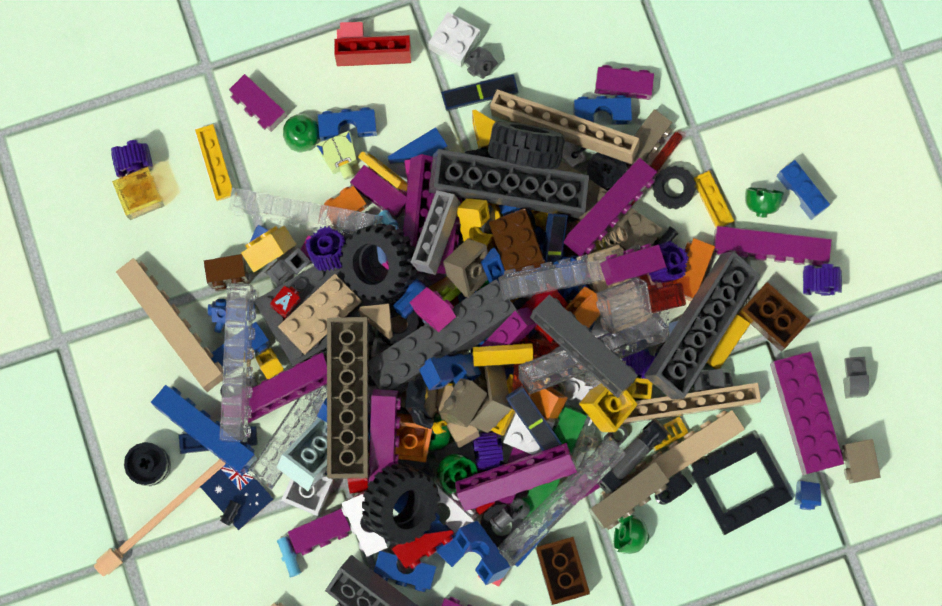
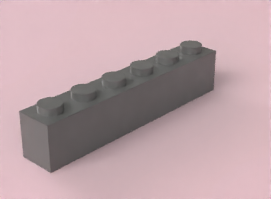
M549 295L533 310L530 318L617 398L635 381L638 375L634 369L621 361L617 353L610 351L601 339L596 338L587 326L582 325L576 319L572 312L563 308L559 300Z

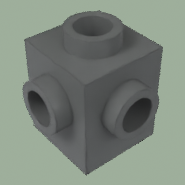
M480 46L471 52L464 61L468 67V73L473 77L478 76L482 79L488 76L491 70L498 64L489 50Z

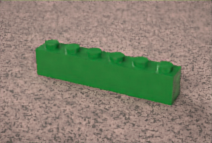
M566 404L557 418L559 419L557 427L553 426V431L562 444L567 443L572 453L587 414ZM560 479L534 487L529 490L527 497H522V500L530 505V512L526 517L542 523Z

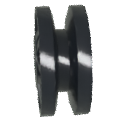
M597 152L590 158L586 173L591 181L609 191L626 173L627 166L624 161ZM604 168L610 170V173L607 174L606 171L603 172Z

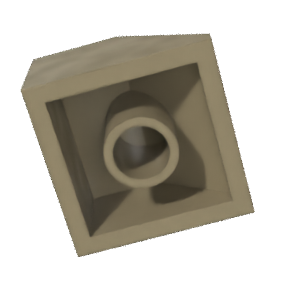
M468 238L444 260L447 277L467 298L488 280L481 264L488 254L485 244Z
M460 378L440 411L441 419L448 423L468 427L487 393L473 381Z
M873 439L842 445L840 451L846 465L844 475L845 479L849 480V484L881 478Z

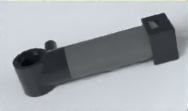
M656 418L653 419L642 429V432L593 480L606 494L613 493L622 484L621 481L656 445L668 436L669 432Z

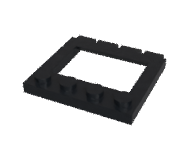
M753 433L740 438L742 447L737 440L723 447L726 455H723L720 449L707 455L706 458L709 464H706L703 458L690 464L693 469L691 475L723 536L793 500L760 437L756 439ZM756 453L774 488L723 513L706 478Z

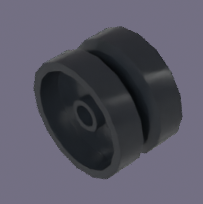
M148 442L136 444L129 449L125 456V473L131 481L139 485L149 487L159 485L166 480L170 473V456L165 449L156 444ZM149 461V462H151V463L148 464V467H149V468L147 469V468H146V463Z

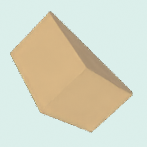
M389 304L359 308L360 317H367L368 323L388 339L393 337Z

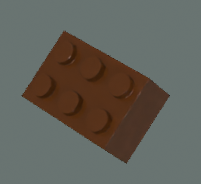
M525 208L489 222L505 272L511 281L547 268L531 218Z
M768 282L761 287L738 313L781 352L811 321Z
M574 536L535 547L551 605L590 595Z

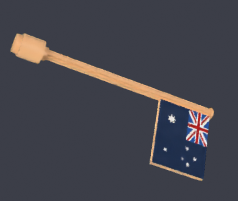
M219 459L122 546L114 550L109 548L96 560L97 563L93 566L103 577L107 574L110 575L123 563V555L198 488H201L223 513L230 500L241 505L233 520V525L238 531L272 502L274 498L249 470L241 476Z

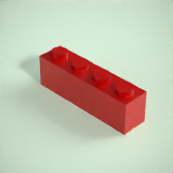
M410 35L334 39L336 66L411 63Z

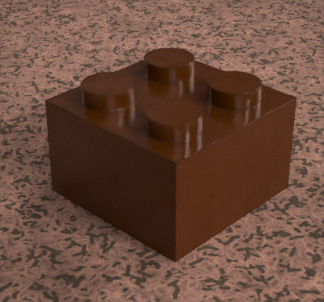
M242 254L203 260L207 284L211 289H215V291L227 290L226 287L230 286L242 288L246 286L245 284L250 283L247 261Z

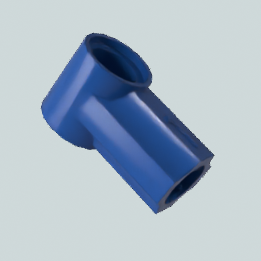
M415 279L408 286L406 293L393 305L395 311L406 319L414 311L409 302L420 294L426 286L418 279Z

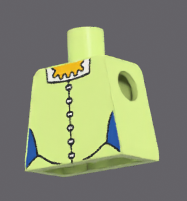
M349 131L316 144L319 154L333 174L341 171L344 180L354 176L351 167L358 163Z

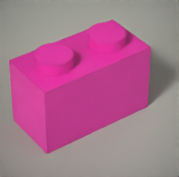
M426 287L409 302L417 315L437 332H440L456 318L452 311L454 309L453 305L447 299L443 301L442 296L436 290L432 292Z

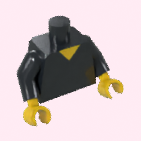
M420 374L415 378V381L408 382L405 407L415 424L428 429L432 428L436 434L444 433L446 431L441 426L448 425L447 422H434L438 389L429 390Z

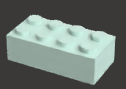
M317 418L282 454L277 466L280 471L307 491L327 471V422L320 418Z

